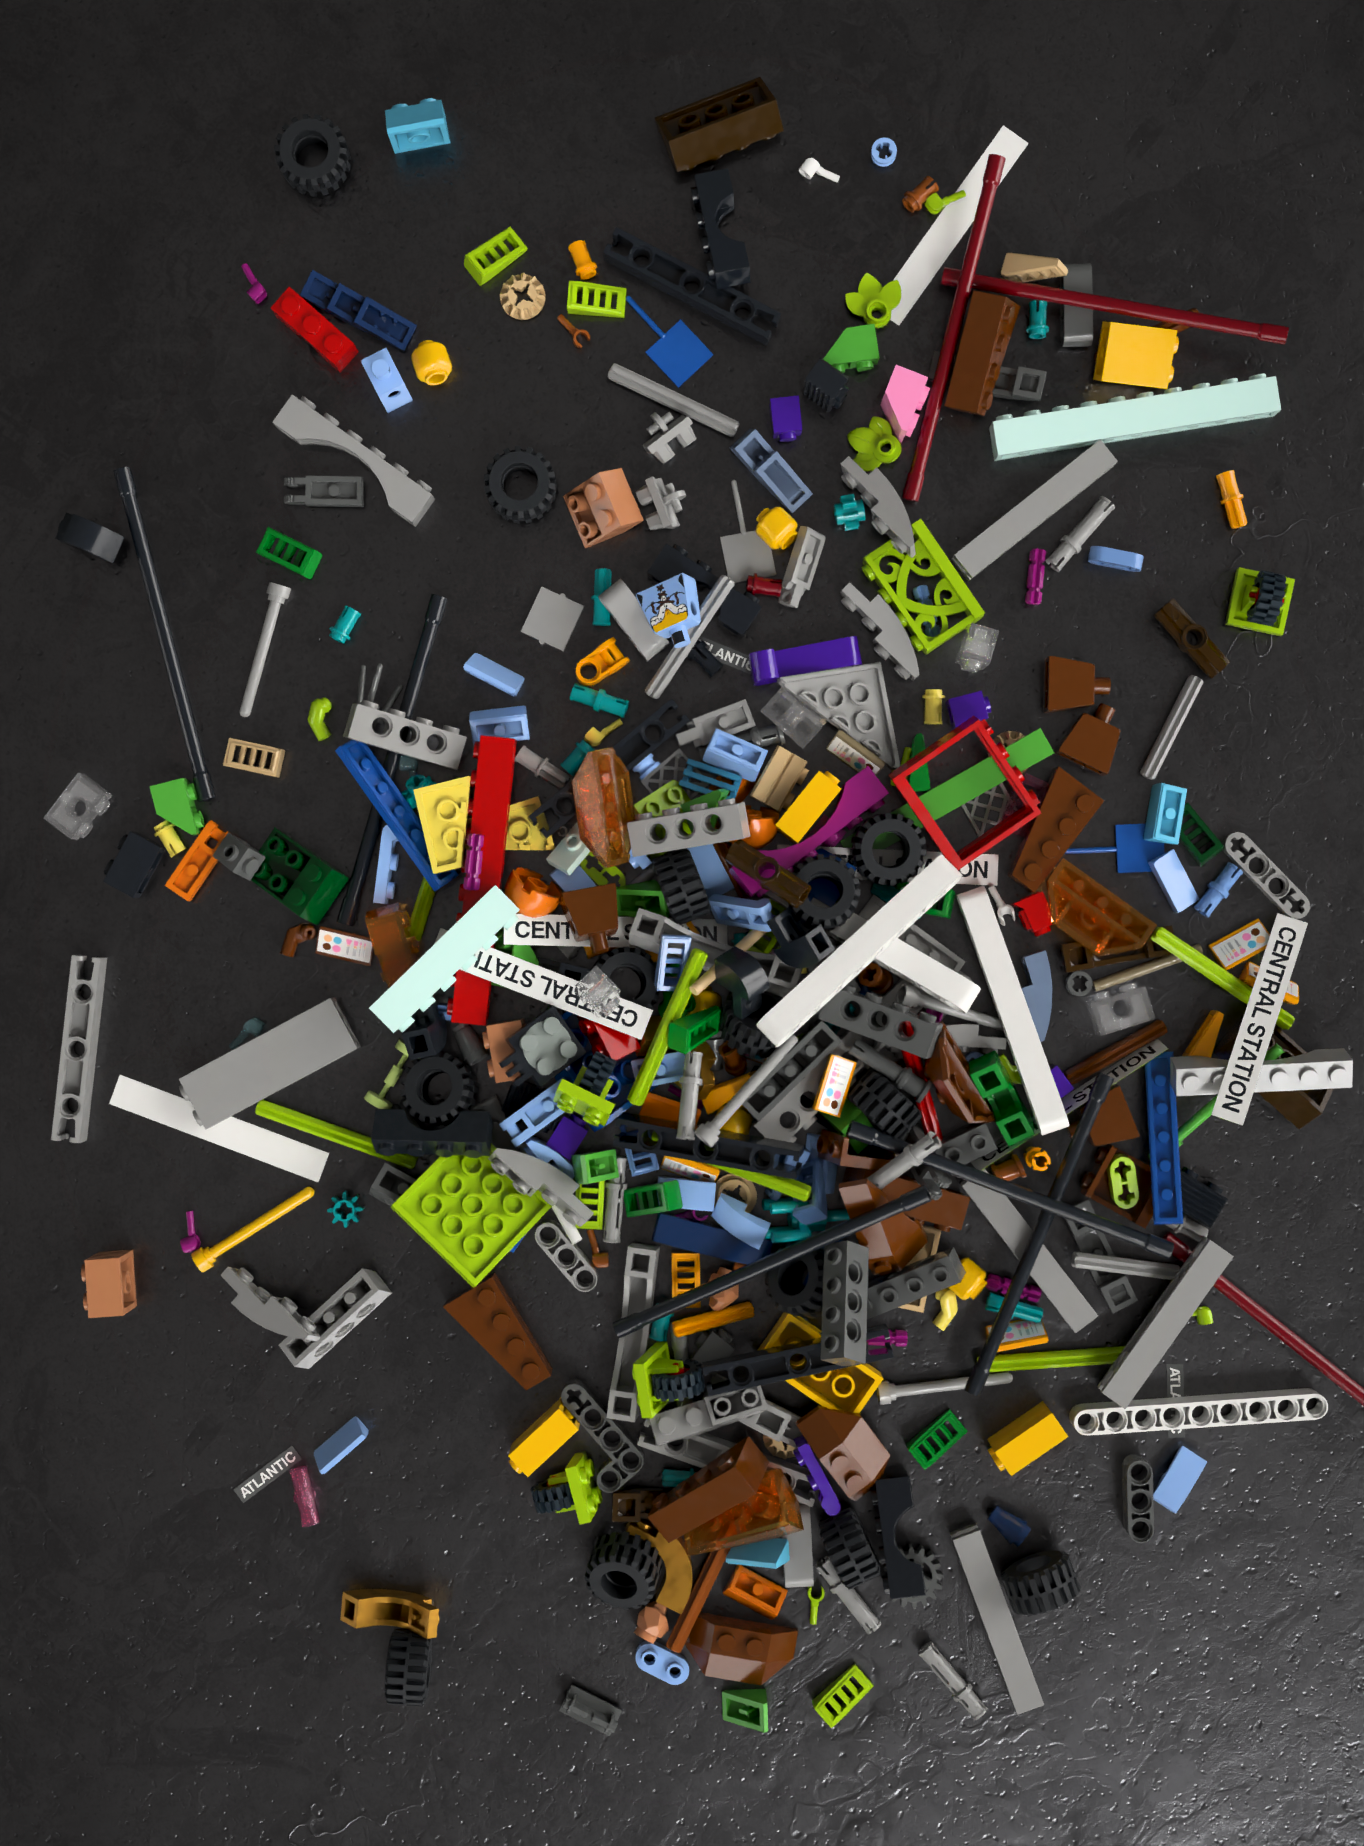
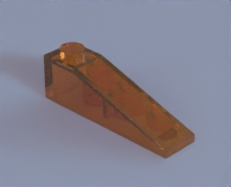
M781 1468L767 1471L755 1495L684 1534L687 1555L692 1556L774 1539L802 1531L804 1527L799 1502Z

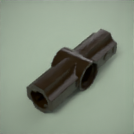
M1174 598L1153 615L1176 640L1178 648L1187 653L1210 679L1230 663L1227 657L1210 640L1205 628L1196 624ZM1187 632L1196 634L1198 639L1196 646L1190 645L1186 641Z
M741 839L734 842L728 850L725 860L758 882L762 889L770 890L795 908H798L807 899L811 886L780 866L774 858L765 856ZM767 869L775 870L772 877H761L763 871Z

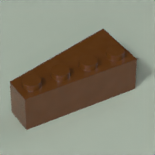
M1059 766L1053 768L1050 779L1038 804L1041 814L1030 821L1023 842L1020 844L1007 875L1029 893L1036 892L1104 802L1103 799Z
M846 1167L842 1183L865 1179L877 1170ZM900 1175L881 1189V1191L887 1195V1200L890 1202L921 1185L914 1178ZM940 1187L941 1192H943L940 1199L932 1200L910 1211H904L906 1216L910 1219L915 1217L921 1225L928 1221L934 1223V1228L945 1232H950L951 1228L961 1230L971 1197L959 1191Z
M495 1272L482 1279L475 1288L470 1286L445 1302L443 1307L525 1390L551 1376L553 1368Z
M747 1436L692 1476L680 1482L669 1492L658 1495L652 1501L653 1507L648 1518L666 1541L670 1543L755 1495L769 1461L751 1438Z

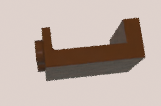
M822 1129L821 1136L817 1140L818 1157L839 1166L879 1170L898 1156V1154L872 1145L871 1152L861 1151L859 1154H856L854 1150L848 1149L849 1137L826 1129Z
M1106 1144L1105 1148L1100 1147L1094 1157L1096 1164L1092 1172L1088 1171L1080 1183V1187H1082L1080 1193L1146 1229L1153 1216L1150 1166L1111 1144ZM1117 1153L1127 1155L1134 1162L1136 1169L1139 1200L1134 1207L1129 1209L1120 1208L1110 1195L1107 1167L1114 1154ZM1122 1161L1119 1162V1167L1114 1168L1120 1173L1121 1178L1123 1177V1168L1127 1167ZM1122 1185L1123 1194L1118 1196L1124 1201L1127 1200V1195L1131 1193L1125 1188V1185Z

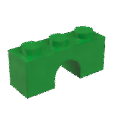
M994 1050L970 1061V1076L982 1098H987L995 1115L996 1124L1008 1146L1035 1135L1033 1120L996 1051Z

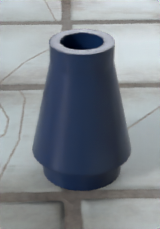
M996 1506L987 1518L1010 1545L1013 1543L1017 1547L1025 1540L1031 1530L1026 1525L1027 1521L1001 1509L999 1506Z

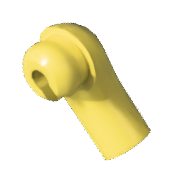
M948 1288L937 1291L935 1294L936 1299L940 1301L941 1311L932 1323L943 1331L958 1311L956 1294L948 1290Z

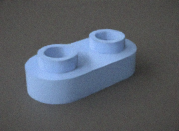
M644 1641L637 1647L635 1659L641 1670L672 1685L681 1684L688 1678L689 1663L682 1654L673 1652L656 1641L654 1644ZM647 1654H652L655 1659L648 1662L644 1657ZM678 1667L680 1672L675 1675L670 1672V1669Z

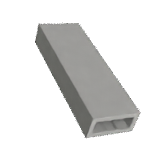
M332 997L179 1079L181 1083L179 1089L184 1099L191 1101L195 1109L192 1113L196 1122L200 1126L203 1125L205 1129H208L357 1050L361 1045L335 997Z

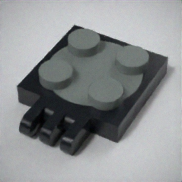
M550 1006L505 1039L513 1052L502 1059L499 1065L501 1068H504L511 1062L514 1066L505 1073L508 1078L517 1072L520 1073V1076L512 1081L515 1087L519 1086L529 1077H532L537 1086L541 1087L583 1056L586 1051L555 1006Z

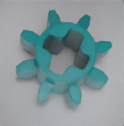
M854 494L840 496V503L833 505L836 524H844L845 531L859 529V522L866 519L863 500H855Z
M424 775L412 776L407 780L405 784L407 790H404L402 795L412 809L417 808L413 790L436 783L432 781L430 776L426 778Z
M344 1191L341 1200L335 1195L331 1198L335 1205L328 1208L327 1212H333L335 1216L332 1221L333 1224L338 1220L343 1221L344 1228H347L350 1219L354 1222L360 1220L356 1213L362 1211L364 1206H358L357 1200L359 1195L353 1198L348 1197V1191ZM344 1203H346L347 1207L352 1208V1211L345 1215V1211L340 1210Z

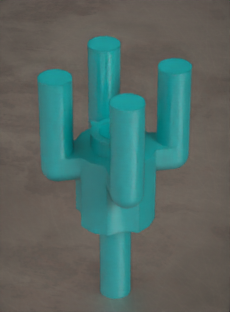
M793 1197L779 1198L777 1201L762 1199L763 1211L770 1210L771 1214L788 1213L787 1220L789 1226L769 1227L764 1239H771L772 1243L802 1241L811 1237V1232L824 1231L827 1222L845 1221L850 1218L846 1209L827 1210V1219L805 1225L793 1216V1209L796 1205L798 1208L808 1205V1201L803 1202L799 1200L796 1202L793 1201Z

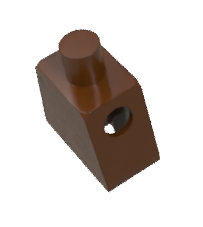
M1049 656L1045 659L1044 713L1090 707L1094 705V694H1110L1111 679L1110 677H1095V664L1056 656Z
M1100 703L1094 717L1087 713L1081 714L1054 753L1101 776L1107 775L1120 735V729L1109 724L1115 709Z
M611 883L562 892L559 902L575 941L589 940L592 954H601L609 951L606 937L615 935L618 930L616 884Z
M1117 1084L1111 1086L1088 1136V1141L1093 1146L1140 1137L1121 1087ZM1086 1103L1076 1109L1079 1118H1081ZM1079 1120L1070 1123L1069 1127H1066L1070 1139H1072Z

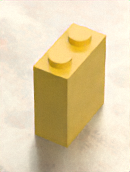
M1102 321L1093 380L1168 389V383L1172 381L1174 375V367L1171 366L1173 354L1177 352L1179 338L1176 336L1177 330Z
M818 771L776 823L777 831L796 845L840 792L841 788L838 786L840 781L828 771L824 774Z
M561 1398L512 1443L508 1457L510 1458V1465L517 1473L521 1474L523 1472L529 1477L579 1430L580 1423L564 1406Z
M1042 1401L989 1437L987 1440L991 1448L988 1449V1452L1000 1471L1007 1469L1012 1476L1062 1442L1068 1435L1044 1401Z

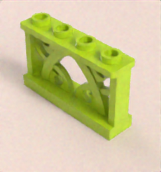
M919 519L911 525L913 537L916 540L914 543L916 555L913 558L908 554L905 556L898 552L892 545L891 540H889L870 554L864 556V566L861 568L870 582L875 580L880 588L877 591L887 604L890 603L901 624L912 635L909 639L913 647L918 652L922 650L927 655L970 625L982 619L985 612L922 519ZM885 556H895L902 561L901 567L893 562L887 564L893 569V572L889 575L884 574L880 570L879 563ZM922 559H928L930 567L926 570L921 569L914 564V561L916 560L921 565ZM910 569L920 576L940 575L942 579L934 591L935 606L917 603L907 598L906 586ZM897 581L895 593L889 583ZM943 590H948L952 594L950 599L943 598L946 605H942L940 601V592ZM908 611L915 614H919L916 617L915 621L912 619ZM961 612L966 613L968 617L948 629L946 616ZM935 617H940L942 623L941 632L935 637L926 636L921 629V624L929 622L932 630L935 625Z

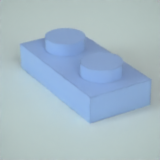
M678 1051L665 1053L651 1086L679 1081L680 1077H683L685 1055ZM644 1058L631 1061L635 1079Z

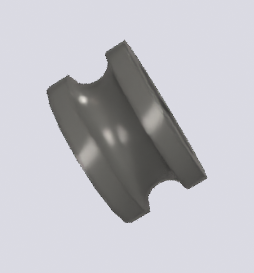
M1074 971L1069 973L1065 979V988L1072 995L1084 996L1092 989V979L1086 972ZM1075 976L1077 978L1082 976L1085 979L1082 983L1085 988L1081 991L1079 988H1076V991L1072 988L1075 984L1073 981Z

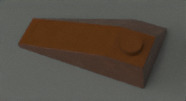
M868 1179L839 1183V1191L850 1219L889 1202L887 1195ZM904 1212L855 1233L859 1245L869 1248L868 1266L873 1275H887L891 1272L901 1271L928 1242V1237L921 1223L915 1217L910 1219Z

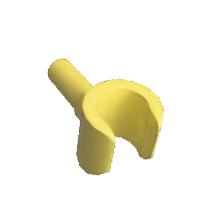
M619 718L601 732L592 727L585 735L584 740L591 746L596 747L600 745L609 733L623 725V722Z

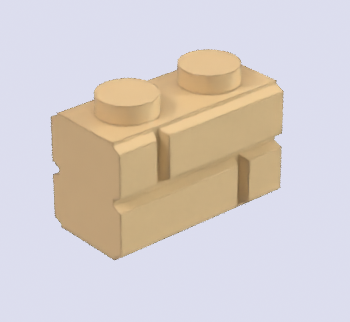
M777 745L749 797L777 812H780L782 808L787 810L795 797L791 793L796 783L801 785L809 772L808 769L804 768L807 761Z

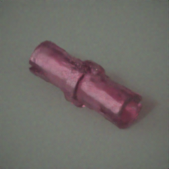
M306 1465L289 1471L295 1490L293 1499L295 1503H298L302 1527L313 1526L320 1522L314 1500L316 1492L312 1490Z

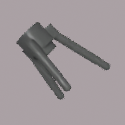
M381 663L377 665L367 701L370 702L374 700L383 668ZM361 665L356 704H361L363 700L366 677L365 665ZM402 685L396 687L381 711H389V708H391L401 692ZM379 717L376 718L372 723V729L376 728L377 723L383 724L384 721Z

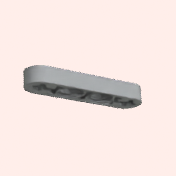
M1235 832L1225 836L1222 842L1224 853L1285 916L1300 919L1308 914L1310 902L1307 897L1247 835ZM1231 839H1241L1240 847L1245 852H1249L1250 849L1253 852L1245 856L1243 861H1241L1240 858L1244 855L1239 850L1232 851L1230 849L1233 846ZM1254 857L1261 859L1263 862V869L1258 874L1251 872L1249 869V862ZM1273 878H1279L1283 883V889L1278 894H1273L1269 890L1268 885ZM1287 895L1292 901L1300 900L1299 908L1301 911L1291 912L1292 904L1287 899H1283L1282 902L1279 899Z

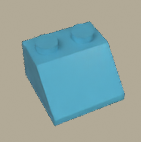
M428 98L416 105L397 104L392 106L391 109L385 110L387 134L395 154L450 143L442 100L436 101V99Z

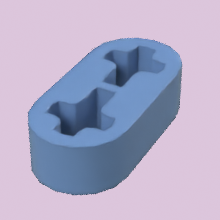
M1091 546L1088 562L1125 571L1140 572L1144 556L1108 547Z

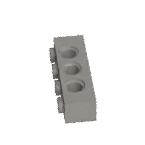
M362 700L361 704H352L343 737L445 768L458 770L467 737L459 735L460 729L443 725V729L432 726L433 721L421 717H416V721L406 719L405 712L389 708L388 713L377 710L379 704ZM378 717L385 723V728L380 734L375 733L372 729V723ZM404 726H408L412 731V737L408 742H403L400 738V730ZM432 734L436 735L439 740L438 747L433 751L427 746V739Z
M735 798L719 800L717 807L708 808L707 803L690 805L691 811L680 813V808L678 807L662 810L663 816L653 817L652 812L635 815V821L627 822L632 856L636 857L750 837L745 802L736 803ZM713 814L721 819L719 830L713 828L710 823ZM685 819L693 823L694 829L691 834L686 833L683 829ZM657 824L663 825L666 830V835L663 839L659 838L655 832Z
M362 1268L308 1317L316 1325L315 1331L321 1336L318 1342L287 1337L279 1344V1347L294 1367L310 1369L391 1295L392 1292L376 1271Z

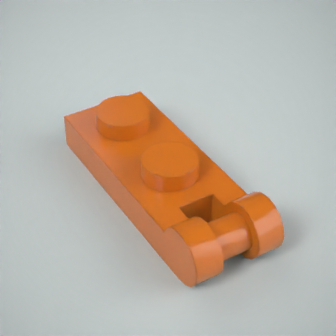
M212 820L205 825L164 885L188 902H191L217 864L218 860L212 855L228 833V831L225 833L218 828L219 825ZM211 837L218 841L214 849L206 844Z

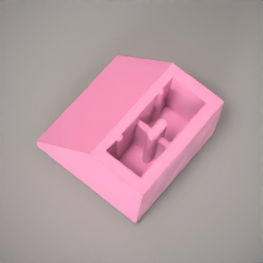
M896 365L880 405L887 421L891 425L893 435L902 443L905 436L911 437L919 418V414L914 412L916 409L921 411L930 388L925 386L928 379L927 376Z

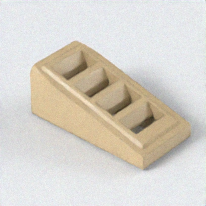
M1006 253L1001 270V275L1005 279L1019 282L1067 276L1068 273L1067 267L1058 258L1018 253Z
M229 738L223 766L280 778L285 750ZM236 745L241 746L238 763L232 762ZM251 748L248 765L243 764L246 750ZM257 750L262 751L259 767L254 766ZM268 752L273 753L270 768L265 769Z

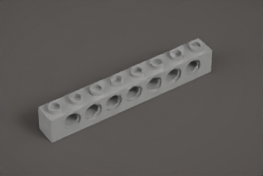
M900 978L882 996V1002L892 1005L893 1002H896V995L900 986L903 983L912 984ZM917 988V990L921 992V995L935 998L929 995L928 993L924 992L923 990ZM918 1005L911 1007L909 1012L917 1014L923 1007ZM879 1011L876 1015V1021L880 1026L884 1027L882 1023L884 1012ZM847 1030L840 1037L842 1042L830 1054L842 1057L843 1053L849 1051L853 1046L863 1052L853 1045L857 1038H862V1035ZM876 1040L872 1046L878 1052L883 1047L886 1050L891 1047ZM829 1055L760 1121L756 1120L752 1124L762 1137L794 1143L797 1139L794 1135L801 1128L804 1130L808 1129L817 1120L815 1114L818 1111L812 1109L813 1105L809 1108L803 1107L800 1103V1097L804 1092L809 1091L814 1095L815 1099ZM856 1057L855 1062H857L850 1086L853 1085L855 1081L858 1079L855 1076V1074L862 1067H864L865 1070L870 1068V1066L860 1061ZM789 1111L794 1116V1123L791 1127L784 1128L780 1124V1116L784 1112Z

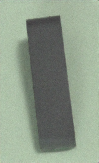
M577 1378L570 1379L563 1386L561 1400L564 1406L608 1454L609 1458L598 1468L596 1481L599 1489L603 1492L613 1493L640 1471L644 1462V1451L641 1446L637 1445V1441L618 1420L606 1418L608 1408L585 1382ZM570 1389L574 1392L580 1391L579 1399L576 1396L569 1397ZM581 1401H582V1402L584 1403V1405L582 1406V1408H581V1410H580L579 1408H580ZM590 1409H595L600 1412L601 1418L597 1421H591L586 1417L585 1413ZM608 1431H616L620 1439L616 1442H609L604 1435ZM628 1452H633L638 1455L639 1460L630 1464L624 1460L623 1456ZM606 1471H612L618 1478L614 1482H606L602 1475Z

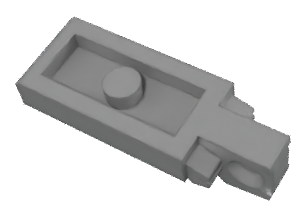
M800 526L784 575L778 603L787 607L798 608L801 596L805 590H810L826 537L809 527Z
M744 699L692 719L691 722L686 723L688 730L676 734L675 738L679 747L693 742L696 748L708 745L716 728L735 735L756 725L747 701Z

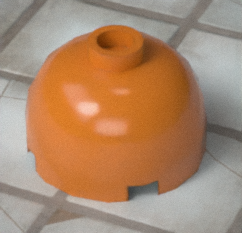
M745 805L751 836L741 840L757 850V848L767 846L775 838L778 830L775 825L779 821V812L761 806L760 811L752 810L751 805ZM733 840L729 842L733 845V843L737 842L738 840Z
M517 867L516 870H512L507 879L504 894L520 909L516 914L536 918L552 914L559 904L562 890L552 881L550 885L541 881L540 879L543 875L530 869Z

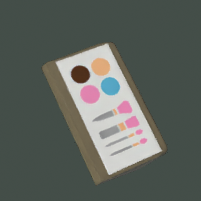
M842 730L836 733L826 748L828 752L857 773L869 766L873 773L877 775L885 765L882 759Z

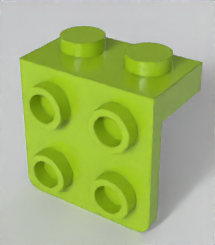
M671 780L631 806L621 816L627 828V822L635 821V815L652 812L653 817L663 816L662 810L678 807L680 808V813H682L680 805L691 800L684 789L679 786V782ZM685 819L683 822V829L686 833L691 834L690 828ZM657 824L655 832L659 838L663 839L666 835V830L663 825ZM668 851L648 854L647 856H649L652 860L653 858L666 854Z

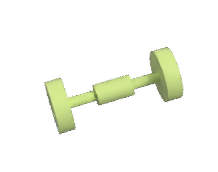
M401 1039L398 1040L395 1048L402 1052L403 1056L398 1064H394L384 1080L386 1084L380 1094L368 1090L364 1097L367 1102L378 1109H391L393 1106L384 1097L389 1088L395 1086L404 1071L402 1067L409 1057L405 1043Z

